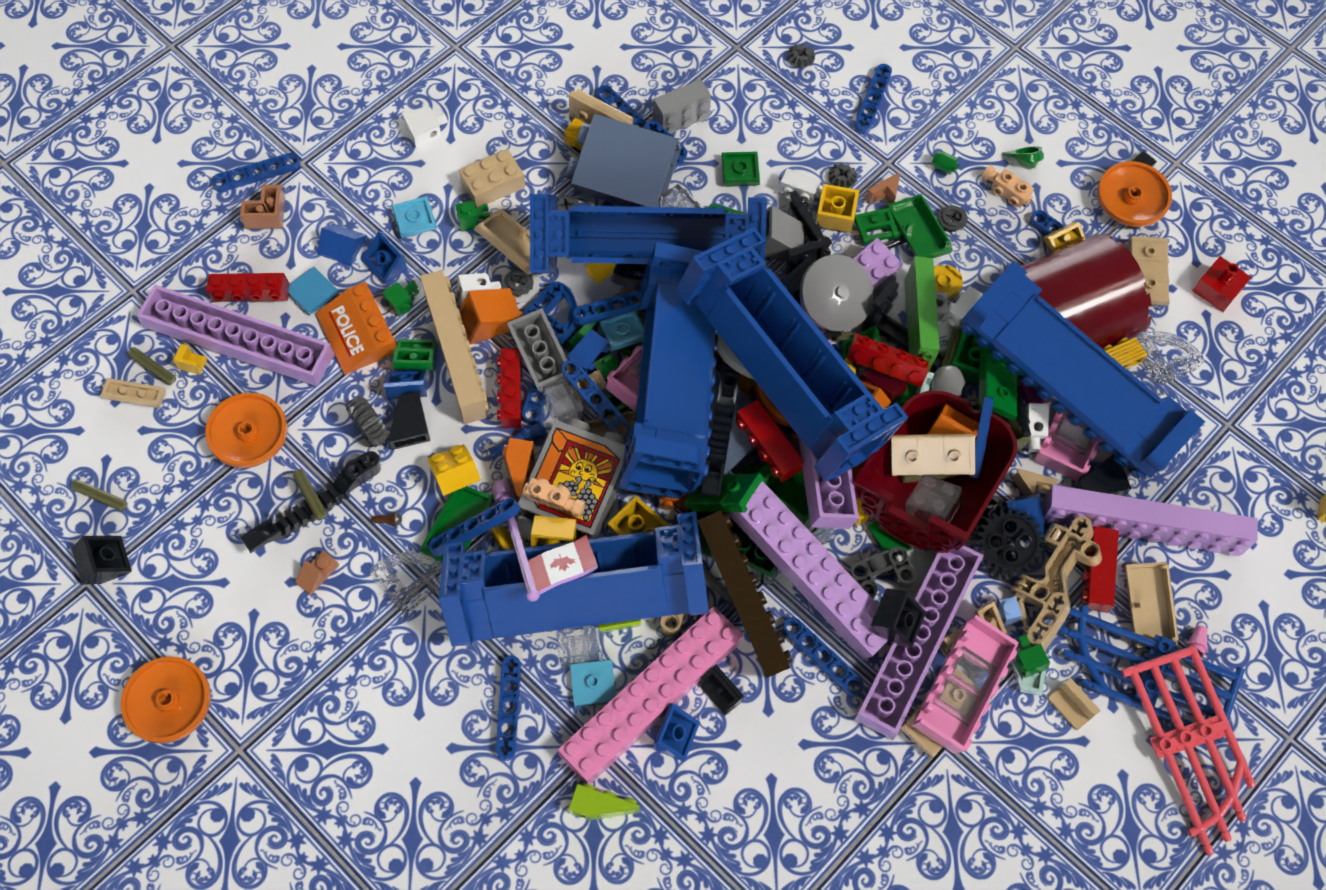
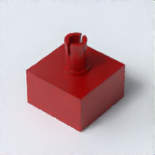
M1219 256L1192 291L1224 312L1252 277L1240 270L1236 264L1230 263Z

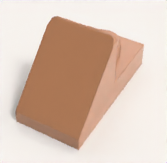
M897 173L869 188L866 196L867 202L869 204L875 201L879 202L885 197L889 203H894L900 175Z
M323 550L311 564L307 560L304 562L295 582L308 594L312 595L340 565Z

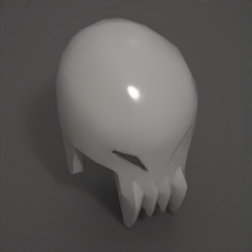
M952 365L940 367L934 373L930 384V391H944L961 397L966 385L961 371Z

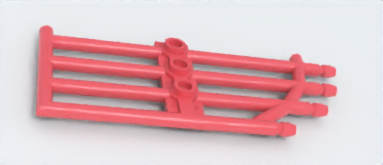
M1193 645L1121 669V674L1124 678L1131 676L1155 733L1154 737L1149 738L1154 753H1156L1158 759L1165 757L1193 824V827L1187 829L1188 834L1191 838L1196 835L1198 836L1200 843L1203 845L1204 852L1209 856L1214 853L1205 830L1216 823L1219 831H1221L1222 839L1225 842L1231 841V835L1227 830L1223 817L1232 805L1234 811H1236L1237 819L1240 822L1246 821V814L1242 810L1243 807L1237 796L1242 776L1245 778V783L1249 789L1256 787L1197 648ZM1191 657L1216 716L1204 720L1179 659ZM1171 663L1196 723L1187 726L1183 725L1159 666ZM1151 670L1176 728L1175 730L1163 732L1140 678V672ZM1226 737L1236 760L1232 781L1214 743V740ZM1204 743L1227 793L1219 807L1193 748ZM1183 750L1187 754L1212 813L1211 816L1202 822L1173 754Z

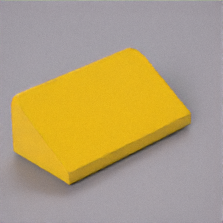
M1079 222L1070 223L1043 237L1044 242L1052 252L1085 239Z
M588 263L586 265V273L600 284L612 274L617 264Z
M496 526L490 529L492 537L502 551L515 549L512 537L505 527Z

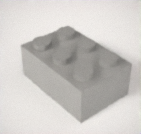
M698 80L653 99V120L661 124L670 134L699 121H704L710 115L711 94L702 80Z

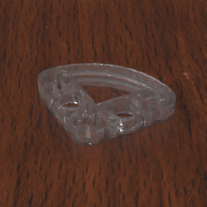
M1152 331L1136 336L1139 343L1145 344L1143 349L1147 352V356H1153L1156 359L1155 363H1151L1147 360L1146 356L1142 364L1151 378L1158 384H1166L1199 369L1204 362L1203 355L1193 344L1175 334ZM1153 342L1171 345L1182 351L1184 355L1165 362ZM1191 359L1197 361V363L1193 361L1189 365L1187 364ZM1178 364L1182 367L1183 370L1177 371L1174 369L1173 365ZM1168 370V373L1165 375V377L1163 375H1159V373L1163 374L1166 373Z
M404 552L390 555L375 563L371 567L370 575L374 582L402 612H410L440 588L441 579L439 577L435 578L434 573L442 572V564L424 554ZM401 564H419L430 568L408 587L390 570L391 567ZM377 570L383 571L387 578L385 581L380 575H377ZM428 578H430V581H433V586H431V583L429 582V580H427ZM389 584H399L398 590L389 592L387 589ZM420 584L428 585V590L425 593L417 592V587ZM402 594L406 600L410 601V605L403 604L399 596Z

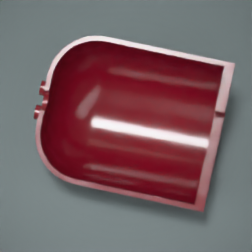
M1096 233L1021 266L1028 272L1026 276L1042 289L1037 296L1044 299L1102 349L1107 345H1116L1123 338L1127 337L1130 339L1149 328L1152 317L1149 314V307L1152 306L1150 293L1145 291L1143 282H1146L1144 274L1131 252L1121 242L1116 243L1109 234Z
M922 392L911 397L903 405L902 410L908 418L893 435H926L945 404L980 424L982 408L975 410L971 408L972 404L969 400L949 392ZM992 413L979 478H971L970 475H957L955 478L907 483L902 482L901 475L892 476V443L890 438L883 447L869 457L854 480L855 497L859 498L862 502L861 508L864 513L870 518L874 517L879 522L878 527L895 539L924 551L926 548L933 549L936 553H948L951 549L957 551L965 545L1016 457L1017 440L1015 434L1003 419Z

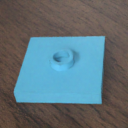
M427 196L391 205L401 238L437 229Z
M636 310L599 321L605 339L610 342L611 352L643 342L644 327Z
M612 660L570 664L574 708L608 704L616 696Z

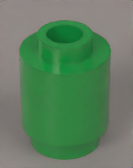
M937 151L931 162L934 168L949 175L952 172L955 173L960 165L957 157L944 151Z

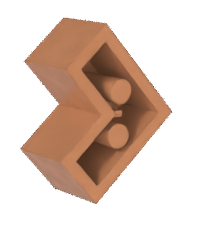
M262 185L260 200L241 202L240 218L245 229L283 228L285 195L281 185Z

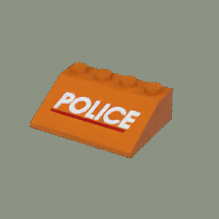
M366 281L348 288L316 312L345 375L394 355V350L397 348L396 342Z

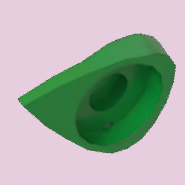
M1039 146L1003 152L1004 156L1012 157L1029 168H1036L1038 162L1044 159L1042 147Z

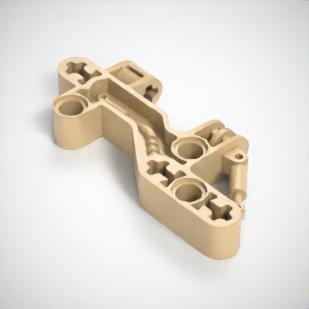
M1085 516L1075 518L1069 529L1052 523L1042 540H1045L1043 544L1054 550L1045 565V578L1038 581L1027 575L1019 574L1018 578L1020 580L1015 581L1016 587L1010 588V591L1015 594L1023 616L1020 622H1023V630L1027 634L1031 647L1041 644L1043 649L1046 650L1070 613L1067 577L1077 561L1091 567L1101 563L1100 547L1097 543L1091 541L1094 534L1092 523ZM1089 552H1096L1093 556H1087ZM1040 593L1046 594L1043 598H1037V595ZM1026 601L1042 609L1031 627L1027 623L1028 616L1024 606ZM1048 619L1054 620L1050 625L1044 624Z

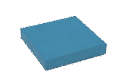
M312 267L289 285L288 293L310 316L339 292L315 267Z

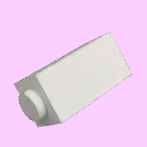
M787 168L780 183L779 193L790 197V193L796 190L799 197L803 198L804 203L813 204L815 198L819 199L821 195V180Z
M971 286L966 291L962 290L956 298L958 301L955 304L951 303L948 307V315L945 321L952 327L960 329L962 326L959 323L983 294Z

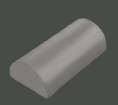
M543 308L508 322L507 326L538 391L550 392L567 384L568 381L561 372L562 365L567 358ZM570 364L566 365V373L573 374Z

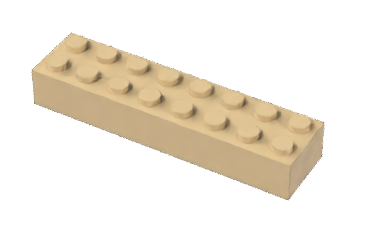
M443 270L421 275L424 294L463 422L468 424L487 418L486 411L489 410L486 394L481 385V378L476 369L475 359L472 356L470 343L467 340L455 296L451 290L449 277L444 276Z

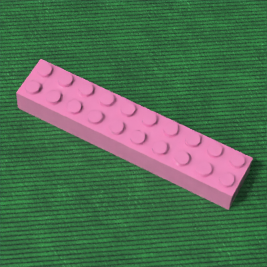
M713 606L708 614L703 615L558 749L559 756L584 783L591 785L666 714L670 703L676 705L701 680L700 678L706 672L713 668L714 665H719L742 643L744 635Z

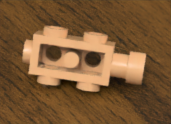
M988 165L981 177L993 182L991 188L997 196H1004L1008 199L1010 205L1020 208L1023 204L1027 206L1033 198L1031 194L1034 190L1032 186L1005 168L999 174L995 171L996 168Z
M531 478L530 482L525 484L522 495H525L527 499L537 504H543L565 513L569 511L577 517L582 516L586 505L585 501L573 500L571 492L567 487L557 485L556 487L549 484V481L543 478Z

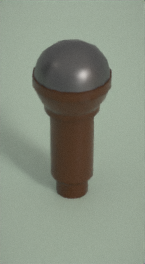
M397 512L389 515H375L371 517V522L389 523L393 526H398L402 523V516Z

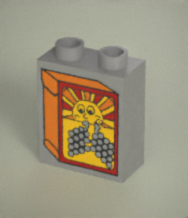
M569 418L567 424L555 420L527 483L530 482L531 478H543L549 481V484L556 487L557 485L567 487L571 492L573 500L579 499L586 502L582 516L577 517L569 511L565 513L543 504H537L527 499L525 495H521L518 502L520 505L519 514L533 521L535 515L576 519V539L578 540L587 535L588 540L600 537L620 490L618 489L619 472L623 465L627 439L613 432H606L604 437L589 432L591 427L587 423L575 418Z

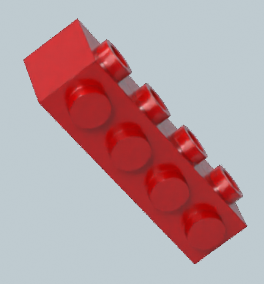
M284 273L209 274L206 291L213 302L288 301L290 283Z
M855 334L848 350L847 360L919 387L922 386L929 372L928 360L859 334Z
M518 348L501 349V356H497V367L501 368V373H497V385H500V391H497V402H500V408H497V420H501L502 429L522 428L521 353Z
M758 400L737 411L735 420L737 427L745 432L748 442L751 446L756 447L761 460L768 463L770 471L775 478H779L781 482H784L802 471L803 460Z
M1094 526V534L1091 541L1097 543L1100 547L1102 560L1097 566L1091 567L1086 565V570H1084L1082 576L1085 588L1081 592V601H1083V605L1089 607V610L1108 613L1114 607L1119 530ZM1089 552L1087 556H1093L1096 552Z

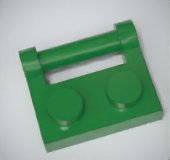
M890 208L855 215L854 222L859 232L862 246L869 245L876 238L879 240L899 238V232ZM885 228H889L890 230L887 232L877 233L873 235L867 234V232Z

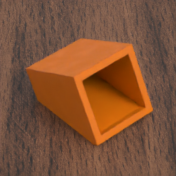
M510 288L469 291L459 309L466 337L470 344L509 333L510 330L507 323L522 317V313L516 304V298L513 296Z
M945 404L927 434H975L976 437L979 423Z

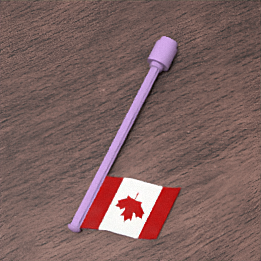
M501 479L494 483L492 493L496 504L508 498L515 499L512 486L508 481ZM515 517L507 520L529 601H536L539 599L540 594L551 588L582 577L598 568L587 535L527 560Z

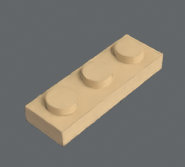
M107 378L101 396L103 399L160 408L166 390L164 387Z

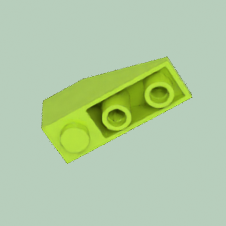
M583 783V786L577 784L568 809L569 814L591 821L639 813L640 805H637V801L625 797L623 800L617 798L616 794L611 791L604 790V792L595 790V786Z

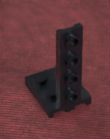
M796 190L790 193L792 201L789 203V207L797 220L804 223V232L811 242L788 251L786 275L809 256L815 262L831 254L829 246L832 244V241L829 237L822 234L818 222L815 223L811 211L807 210L803 198L799 197Z
M893 280L872 302L861 330L865 331L876 326L879 334L909 353L907 328L886 315L892 309L893 304L891 303L898 295L896 291L899 284ZM939 351L931 369L936 371L942 364L946 356L945 353Z

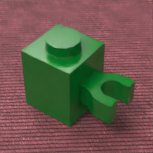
M474 201L455 204L461 232L475 229V226L479 224V219L485 220L490 216V212L483 213L484 211H489L487 204H483L478 208H475Z
M414 281L410 282L404 289L396 282L383 291L382 294L385 303L399 317L402 314L408 313L414 307L411 297L419 294V291Z
M611 352L594 362L595 368L592 371L589 370V372L593 373L600 370L603 378L606 379L612 370L616 371L619 368L620 362Z
M1027 635L1018 637L1019 641L1017 642H1019L1018 646L1021 651L1017 653L1016 661H1014L1017 671L1019 673L1022 672L1024 677L1027 678L1048 670L1050 661L1042 645L1038 644L1031 647Z

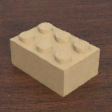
M508 148L459 169L461 184L470 199L474 201L476 208L525 188L524 174Z

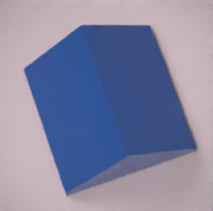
M336 224L322 227L317 255L352 266L367 235Z
M378 231L362 261L383 284H387L408 269L404 255L382 231Z
M404 370L387 372L384 389L388 400L399 399V396L407 392L418 391L420 397H427L426 371Z
M1040 492L1005 501L1006 513L1009 508H1011L1012 514L1017 509H1020V516L1027 512L1026 519L1029 520L1034 517L1035 519L1032 524H1040L1036 530L1037 532L1044 533L1039 538L1044 537L1047 530ZM1008 522L1010 533H1013L1015 525L1012 522ZM1020 528L1018 532L1013 537H1011L1012 541H1014L1024 531L1023 528ZM1022 536V537L1020 538V540H1027V539H1029V538L1026 537V536Z
M670 703L655 739L654 750L685 762L700 722L675 704Z

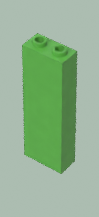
M914 256L905 277L908 347L910 354L929 361L930 371L940 351L933 258Z

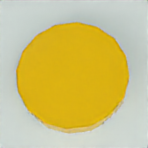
M949 265L935 266V290L947 293V299L956 297L963 287L961 273Z

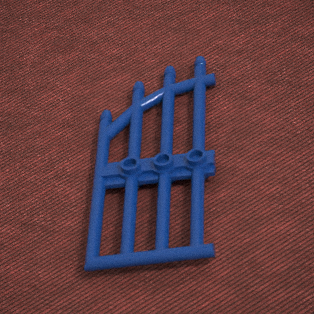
M1081 605L1080 611L1071 607L1068 615L1078 619L1077 631L1061 626L1058 632L1076 639L1081 653H1073L1071 650L1064 649L1062 655L1085 665L1095 681L1091 682L1088 679L1082 678L1080 684L1083 687L1090 688L1095 692L1145 712L1137 691L1134 698L1108 688L1098 671L1134 685L1131 676L1124 678L1120 670L1091 659L1087 644L1139 664L1178 651L1175 649L1176 642L1157 634L1154 640L1089 615V607L1086 605ZM1086 622L1150 647L1147 659L1085 635ZM1190 656L1180 659L1194 665ZM1202 660L1207 671L1232 680L1229 692L1213 686L1217 696L1226 700L1223 710L1229 721L1245 669L1237 667L1236 671L1232 672ZM1169 663L1159 666L1163 678L1167 676L1178 681L1174 670L1168 668ZM1151 670L1143 671L1141 680L1156 716L1173 723L1169 712L1155 707L1158 695L1161 696V693ZM1185 675L1190 686L1205 691L1200 680ZM1169 690L1173 701L1189 707L1184 696ZM1197 702L1202 713L1212 717L1216 716L1212 707ZM1181 718L1184 726L1193 724V722ZM1223 737L1215 741L1222 743Z

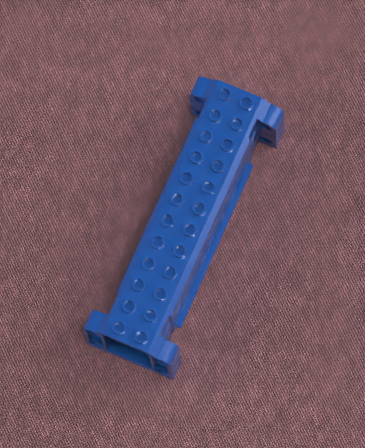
M530 194V273H550L556 271L557 257H567L572 259V263L647 264L656 241L706 251L753 227L766 240L767 198L748 197V213L724 212V208L572 206V210H558L556 195ZM766 241L758 253L760 257L764 260V262L766 255Z
M753 227L692 257L676 291L687 305L694 303L703 312L710 324L804 444L818 459L814 468L825 482H828L862 463L883 447L906 421L908 416L897 402L885 410L880 406L772 270L765 268L766 263L758 253L766 240Z
M656 241L639 284V308L646 309L635 422L625 443L623 465L619 472L618 489L669 498H681L685 494L694 493L697 487L702 485L703 477L708 474L709 465L706 464V458L709 456L710 446L707 445V440L711 436V428L708 426L713 414V410L710 409V404H712L714 398L711 386L713 387L715 382V375L712 374V371L716 366L714 352H716L718 341L715 340V335L718 332L696 304L687 305L676 291L692 257L704 251Z
M1013 260L959 323L962 326L960 329L969 336L971 334L977 339L975 342L983 349L987 347L992 352L991 356L999 362L1002 360L1007 365L1006 369L1014 375L1017 373L1021 376V381L1026 386L1035 388L1037 390L1036 394L1041 399H1048L1055 411L1060 414L1063 412L1068 416L1067 421L1075 427L1078 425L1082 428V433L1088 439H1095L1099 443L1097 446L1105 453L1109 451L1115 456L1113 460L1120 466L1125 465L1129 468V473L1134 478L1143 480L1153 477L1171 461L1205 421L1191 409L1186 411L1170 396L1161 399L1044 299L1037 296L1042 289L1026 276L1028 272Z
M696 512L677 514L678 525L655 528V533L654 531L589 539L598 568L582 577L551 588L540 594L539 599L533 602L527 599V589L515 549L490 552V555H487L486 550L466 553L464 542L446 544L444 547L439 601L451 646L471 645L473 641L686 613H690V616L708 614L709 607ZM571 542L524 548L527 560H530L546 551Z

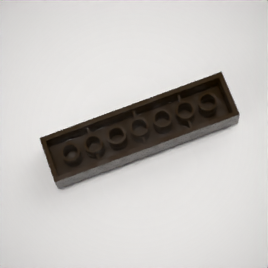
M720 510L697 520L766 678L791 668L790 663L794 662L789 650L784 651L782 643L785 642L780 630L776 631L773 626L776 620L772 612H767L764 606L767 604V600L763 592H758L756 588L759 582L755 573L748 570L747 566L750 565L746 553L740 552L739 547L742 544L736 533L732 534L730 528L733 527L729 515L727 513L723 514Z

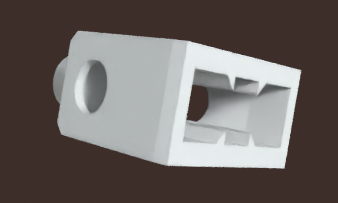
M430 107L402 112L404 124L416 149L441 136L440 125L448 123L445 113L434 115Z
M486 273L458 275L456 296L459 307H461L469 291L501 289L500 281L490 282L489 276Z
M1029 403L1025 407V411L1029 415L1031 431L1028 449L1030 452H1038L1041 449L1040 442L1048 437L1049 404Z

